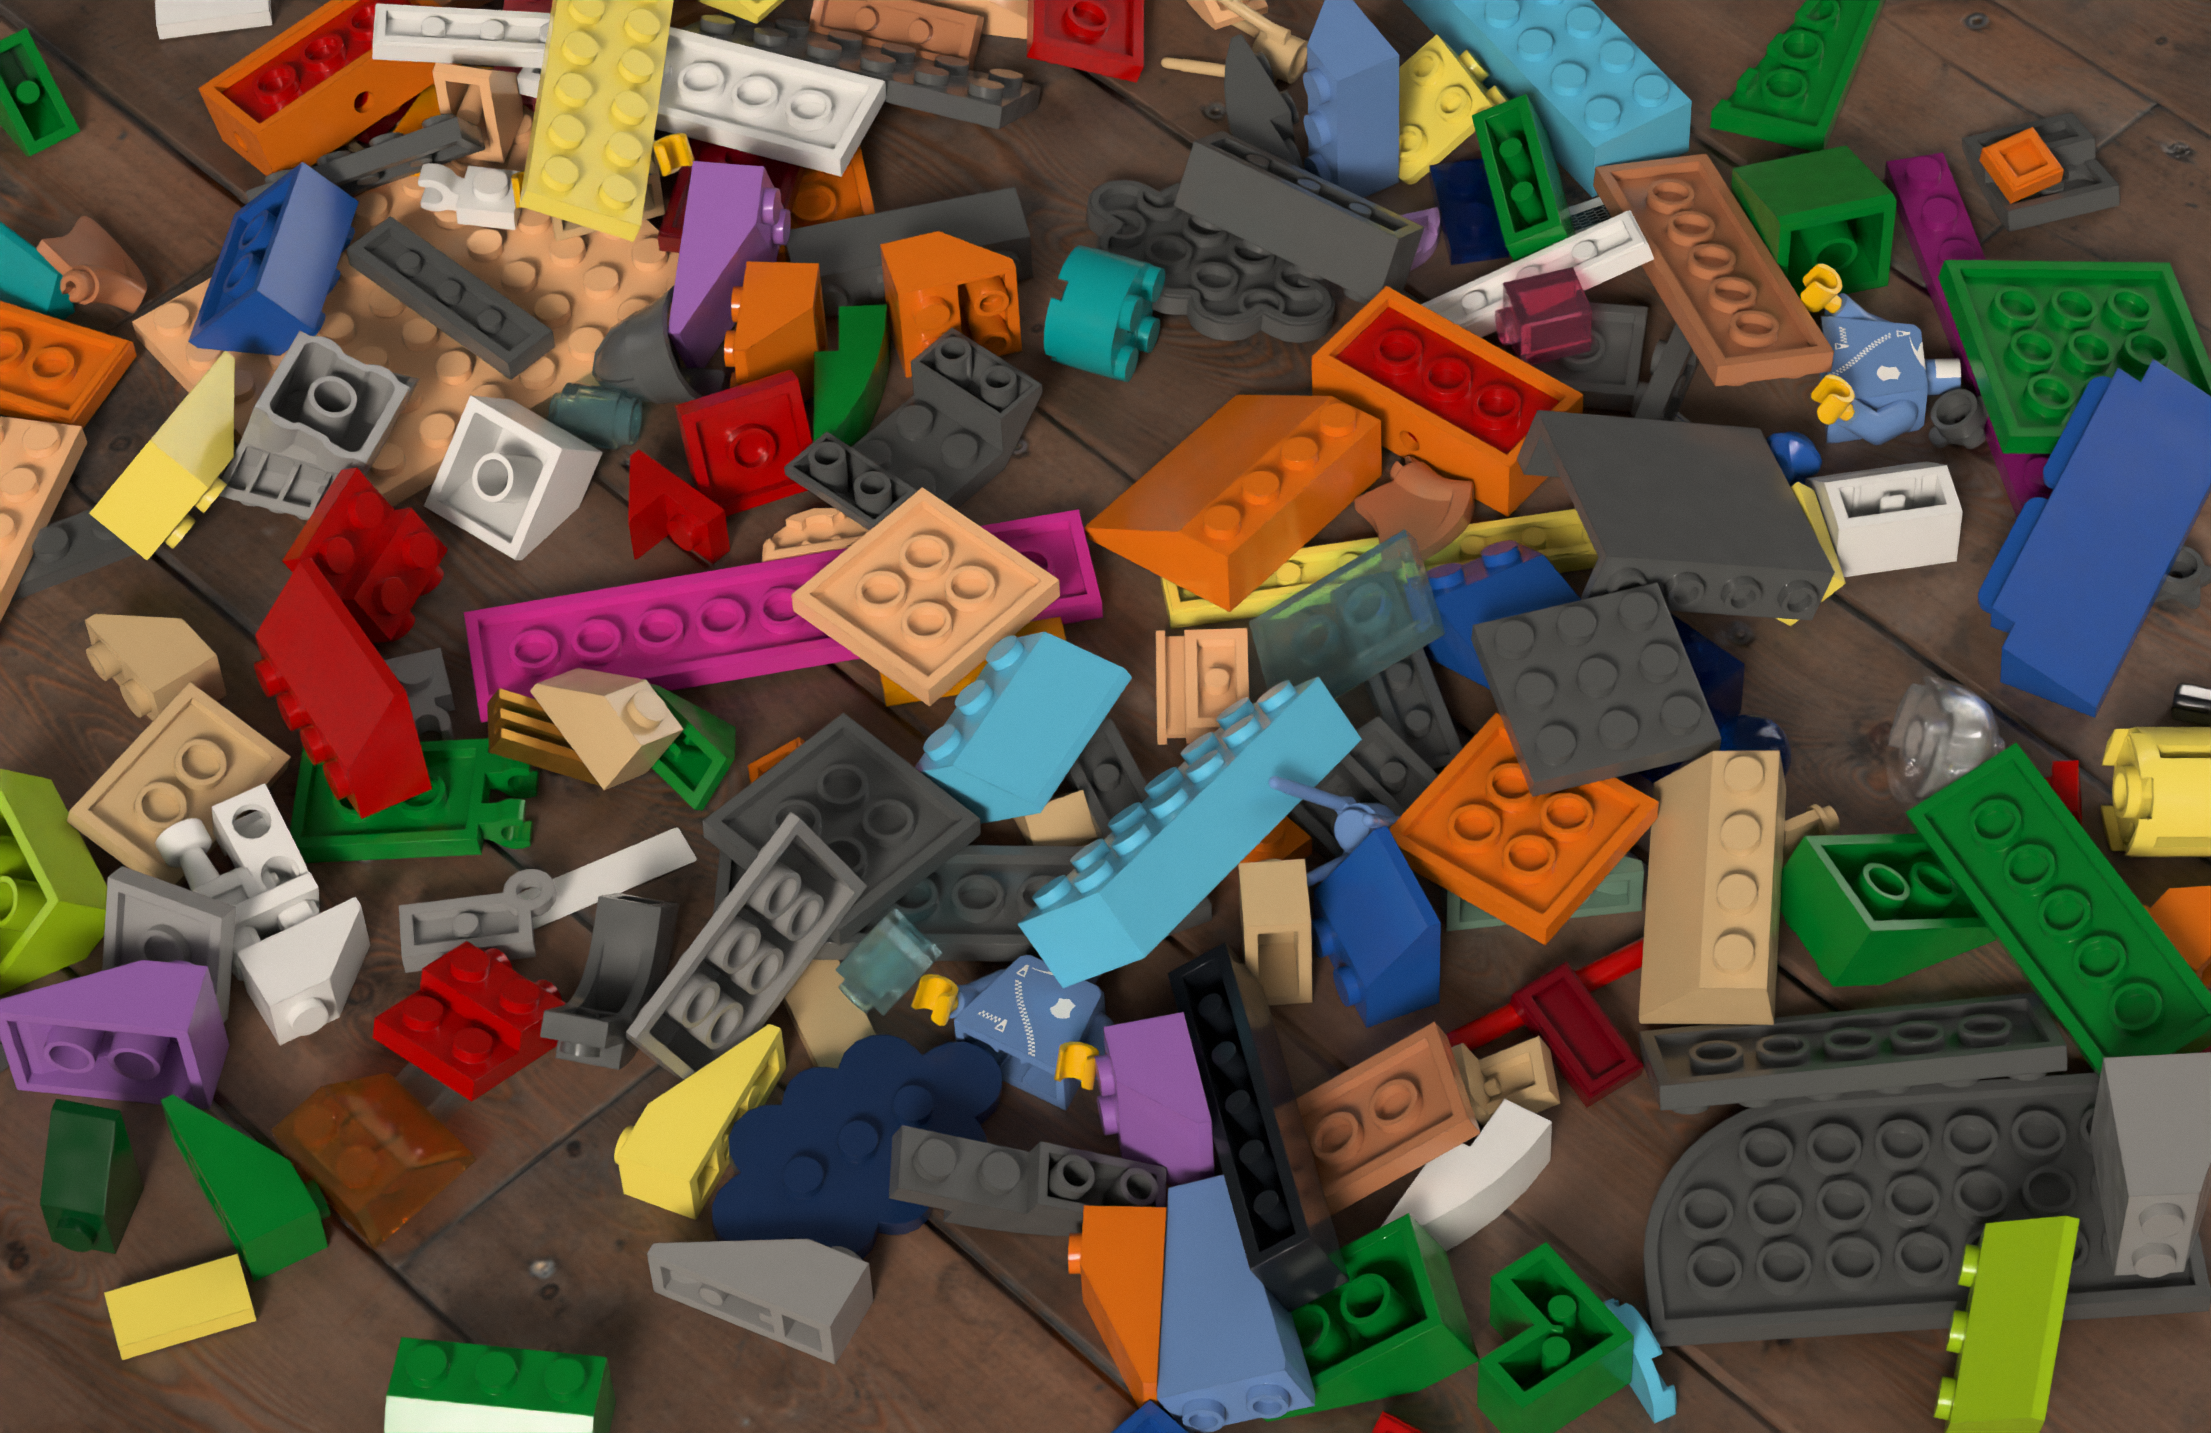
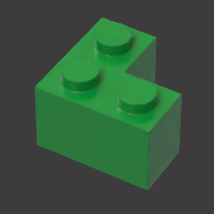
M1547 1242L1491 1276L1489 1323L1506 1343L1478 1360L1477 1407L1501 1433H1554L1631 1383L1634 1336Z

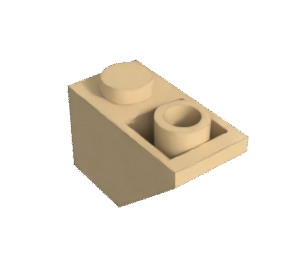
M94 614L85 620L92 645L86 649V654L92 667L104 681L111 678L116 681L120 686L125 702L137 717L141 718L147 715L154 721L189 682L193 683L215 701L227 695L217 655L182 618Z

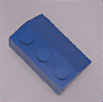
M301 162L237 211L232 219L188 342L202 349L280 356L290 348L299 331L310 336H316L325 321L326 315L322 312L326 296L333 290L340 277V270L336 268L340 255L350 244L355 233V228L351 226L359 201L310 166Z

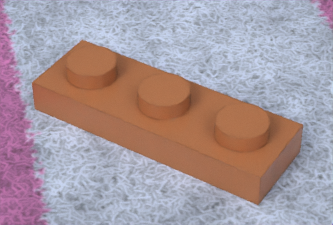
M814 0L809 19V31L828 35L830 31L852 32L863 37L862 44L882 48V45L886 43L902 44L916 49V57L933 61L938 56L957 57L970 63L969 69L973 70L985 17L914 0Z

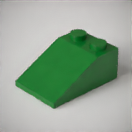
M1917 833L1804 836L1782 869L1780 911L1784 916L1786 924L1796 933L1817 963L1820 973L1833 987L1883 985L1996 941L1995 937Z
M1409 1213L1340 1248L1349 1282L1291 1311L1314 1387L1315 1406L1289 1411L1278 1418H1263L1266 1422L1417 1392L1480 1360L1446 1251Z

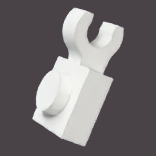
M437 163L423 164L418 179V186L425 187L420 202L421 208L435 212L454 210L456 211L458 224L516 230L522 208H515L511 176L521 171L468 166L465 178H462L444 165Z

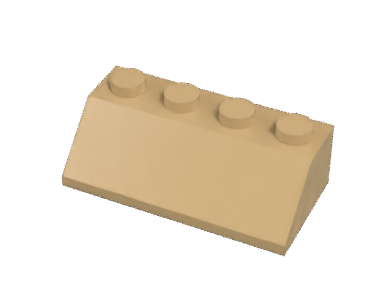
M1712 751L1654 782L1653 799L1659 801L1658 818L1651 825L1639 1003L1640 1024L1774 1025L1786 806V784L1780 751Z

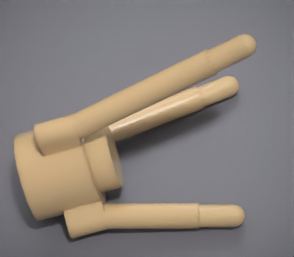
M1217 0L1245 19L1244 21L1232 24V26L1256 38L1252 51L1254 54L1261 51L1266 56L1273 72L1274 85L1277 79L1290 84L1294 83L1307 62L1308 41L1291 35V30L1271 22L1240 0ZM1164 57L1161 60L1162 67L1167 69L1217 77L1225 76L1224 64Z

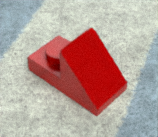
M640 449L630 455L628 523L635 560L643 556L668 535L671 536L680 548L686 551H695L711 564L717 562L730 551L726 515L722 507Z

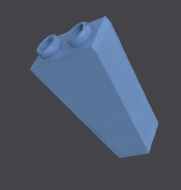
M1224 1175L1168 1188L1157 1400L1189 1433L1214 1432L1225 1425L1257 1418H1278L1289 1411L1315 1406V1391L1292 1314L1283 1307L1249 1268Z

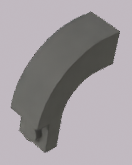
M621 893L598 896L591 946L579 986L567 1004L544 1010L540 1037L558 1040L555 1058L617 1070L622 1069L631 1061L638 1048L626 1038V1031L637 1018L643 1006L649 1002L665 980L673 945L679 904Z

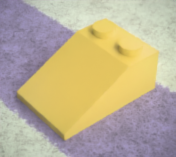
M226 350L89 513L146 560L152 556L163 542L174 549L196 522L188 514L191 508L195 506L204 513L227 486L218 476L234 458L235 358Z

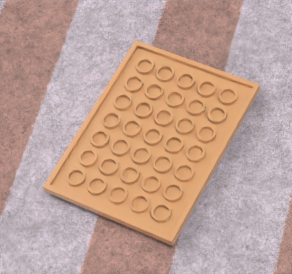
M523 105L525 115L504 163L462 157L442 165L448 167L457 176L465 178L468 166L525 171L534 113L526 105ZM416 176L399 179L354 197V199L359 201L351 226L355 228V233L347 247L391 216L553 331L555 347L510 380L350 266L346 249L341 253L336 267L340 270V277L333 290L326 296L322 312L325 313L326 317L316 336L331 339L341 347L343 353L366 365H380L394 373L420 379L405 410L400 413L387 441L366 475V478L392 507L434 483L470 395L511 399L542 418H546L600 386L592 375L594 355L611 327L634 312L651 304L675 285L679 253L659 251V230L647 219L642 220L641 228L634 242L600 231L556 241L551 216L524 207L521 209L516 230L458 224L456 211L454 210L435 212L421 208L420 202L425 187L418 186L419 177ZM211 278L132 321L136 338L189 393L224 352L223 350L197 348L188 342ZM672 302L667 313V327L669 325ZM227 351L235 358L234 441L238 445L243 437L256 402L287 351L280 356Z

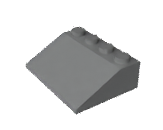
M790 812L771 839L762 847L756 859L729 895L721 902L717 911L690 947L682 954L675 967L649 1002L640 1010L637 1018L626 1031V1038L650 1059L681 1081L685 1080L763 1027L867 885L801 818Z

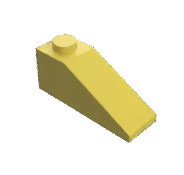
M768 1024L647 1104L635 1126L629 1125L623 1130L615 1148L614 1160L619 1165L624 1194L691 1219H697L730 1163L729 1135L734 1123L747 1111L766 1103L786 1069L780 1027Z

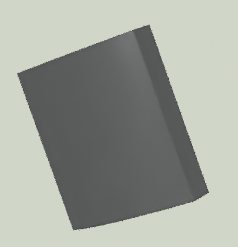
M2072 112L1962 138V149L1971 171L1991 209L2008 232L2120 205L2119 184L2096 160L2095 137ZM2033 127L2063 167V177L2060 183L2010 204L1979 161L1981 151L1984 147Z
M1378 716L1356 730L1362 740L1314 788L1338 796H1351L1357 803H1379L1386 805L1394 812L1395 816H1401L1433 782L1438 774ZM1302 799L1288 813L1287 817L1312 837V847L1327 862L1343 854L1344 849L1339 846L1334 833V825L1338 816L1337 812L1334 809Z

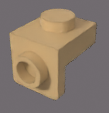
M1539 1036L1480 1060L1463 1043L1451 1047L1475 1118L1483 1127H1485L1504 1099L1533 1113H1538L1561 1103L1551 1050Z

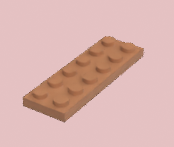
M1707 153L1595 167L1593 183L1595 191L1611 217L1631 210L1654 257V260L1641 266L1715 387L1724 385L1741 386L1748 382L1778 378L1796 379L1808 374L1831 372L1834 350Z

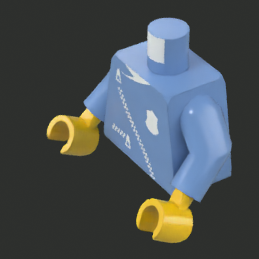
M1817 264L1803 277V283L1807 288L1801 293V301L1810 312H1819L1825 308V316H1821L1820 330L1834 350L1831 372L1819 373L1820 383L1811 393V398L1821 403L1817 408V415L1825 425L1826 443L1864 439L1873 445H1882L1905 432L1918 431L1924 426L1927 396L1943 395L1951 390L1961 389L1959 358L1924 359L1921 329L1917 326L1893 323L1864 310L1845 293L1838 294L1842 289V280L1839 274L1826 264Z
M1032 955L1020 956L1006 970L1000 969L965 985H956L952 980L937 974L923 975L920 978L911 1007L915 1010L921 1008L933 1010L931 1020L939 1026H944L949 1019L955 1018L956 1042H968L981 1046L993 1055L1001 1069L1002 1081L1065 1111L1070 1106L1080 1083L1083 1089L1093 1090L1094 1082L1097 1079L1094 1056L1105 1054L1103 1027L1114 1025L1113 1021L1106 1015L1104 992L1099 986L1095 985L1102 974L1062 988L1045 962Z

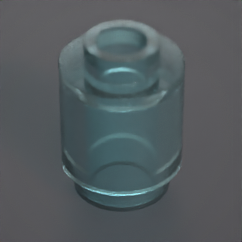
M568 382L564 386L562 393H554L550 402L548 420L593 447L619 450L622 445L634 446L638 440L642 424V402L640 398L628 396V392L624 389Z

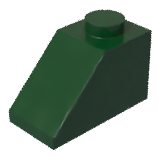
M56 1099L51 1109L40 1196V1206L51 1240L77 1252H87L92 1249L116 1254L144 1189L121 1111Z

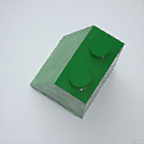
M1847 145L1733 168L1732 194L1800 299L1802 291L1807 288L1803 283V277L1817 264H1826L1839 274L1842 280V289L1838 294H1851L1888 286L1897 201L1893 193Z

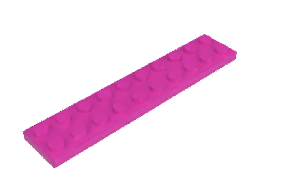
M1079 509L981 526L1059 579L1060 597L1031 621L1061 617L1062 624L1103 618L1102 600ZM848 548L464 612L481 723L488 722L487 703L499 688L535 699L530 690L536 683L576 668L645 679L649 684L659 685L668 691L861 659L795 613L791 597L796 590Z

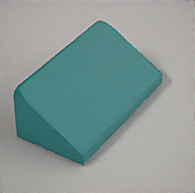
M0 221V300L62 320L74 313L75 305L74 302H70V295L68 293L62 294L60 290V281L63 275L36 250V247Z

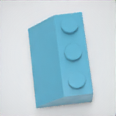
M1045 631L1016 637L1015 635L1007 636L989 650L986 655L988 663L977 679L959 693L955 700L956 709L944 726L936 730L926 740L923 746L925 753L914 768L978 816L980 824L1041 813L1132 679L1125 668Z

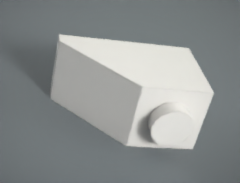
M354 897L236 952L246 991L280 1046L297 1037L310 1035L318 1031L325 1024L340 1018L370 947V941L361 904Z

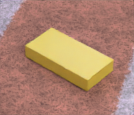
M238 1254L104 1292L122 1360L257 1321Z

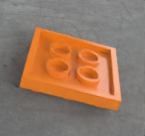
M1495 713L1389 830L1412 871L1546 945L1658 818L1659 801L1617 778H1610L1532 797L1500 714Z

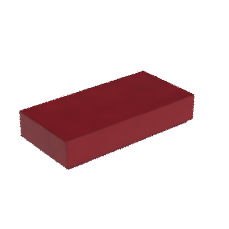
M1567 961L1512 994L1511 1006L1533 1036H1539L1550 1048L1553 1063L1586 1108L1642 1074L1643 1063Z

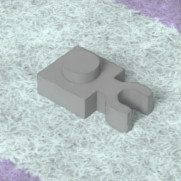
M441 648L384 660L407 692L418 737L426 731H436L441 734L442 741L454 740L451 720L447 712L455 710Z

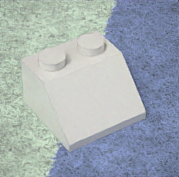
M470 395L424 506L514 560H523L580 507L603 452L511 399Z

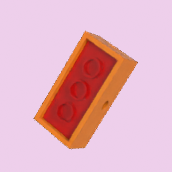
M330 0L199 87V92L222 140L264 175L268 176L278 171L294 169L301 162L311 167L317 163L319 157L349 144L355 136L383 117L395 113L404 103L435 84L432 72L435 63L372 59L376 3L442 6L434 0Z
M1385 286L1312 356V396H1333L1380 419L1381 446L1404 459L1407 456L1415 457L1419 462H1424L1432 470L1445 478L1473 481L1475 499L1506 517H1509L1548 478V476L1524 475L1517 461L1518 454L1537 410L1583 414L1582 393L1388 286Z

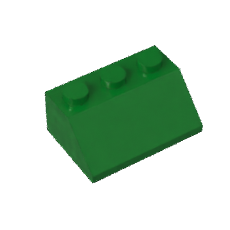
M401 1337L386 1394L384 1433H609L616 1399L608 1359L602 1356Z

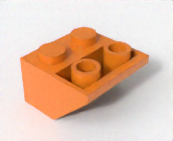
M940 231L880 244L889 331L906 378L912 377L911 361L950 328H954L998 357L1022 351L1017 274L1013 259Z
M747 261L743 286H734L732 290L731 315L732 321L737 322L736 330H727L724 341L725 366L735 367V372H732L730 378V388L791 369L799 380L803 402L814 396V352L828 351L819 263Z

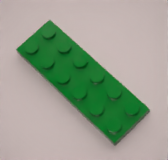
M2017 742L1905 812L1918 836L2099 1078L2103 1058L2199 1053L2211 1046V993Z

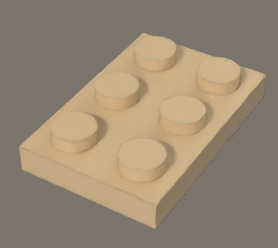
M189 682L70 809L67 822L129 869L181 886L187 880L182 867L174 868L165 863L155 845L159 835L180 821L191 818L200 819L212 839L211 848L206 853L208 856L218 845L213 832L212 806L264 783L269 789L286 771L291 756L193 683ZM249 810L239 814L235 820L245 816Z

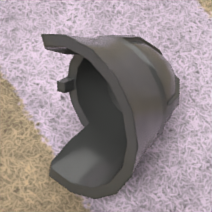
M674 286L651 304L634 312L611 327L595 352L592 375L596 381L610 391L636 402L652 401L655 404L688 402L727 389L730 379L722 370L700 367L681 368L677 349L668 335L667 313L672 302Z

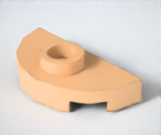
M812 508L788 517L785 520L786 526L774 534L772 539L769 538L765 541L762 562L849 548L869 530L836 508Z

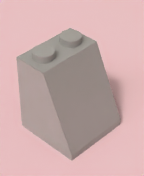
M2211 1052L2103 1058L2090 1132V1144L2114 1275L2138 1274L2142 1277L2155 1278L2168 1273L2184 1272L2211 1195Z

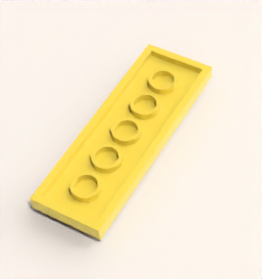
M674 0L552 1L519 202L520 207L634 242L642 224Z

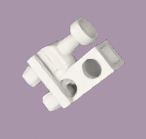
M265 783L212 806L214 835L225 856H229L235 869L219 875L206 855L211 848L212 839L200 819H186L170 826L159 835L155 842L156 847L168 866L174 868L182 867L191 891L236 907L232 973L240 981L244 979L236 952L320 913L319 887L312 874L308 872L307 866ZM257 810L253 813H250L246 816H243L235 820L236 817L244 811Z

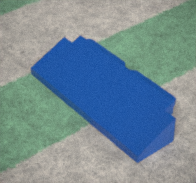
M2154 359L2141 382L2117 368L2113 378L2099 376L2088 383L2043 469V481L2049 488L2053 489V492L2049 499L2035 497L2029 499L2024 504L1978 592L1980 608L1991 614L1990 627L2009 633L2002 646L2000 682L2094 718L2103 704L2211 492V396Z

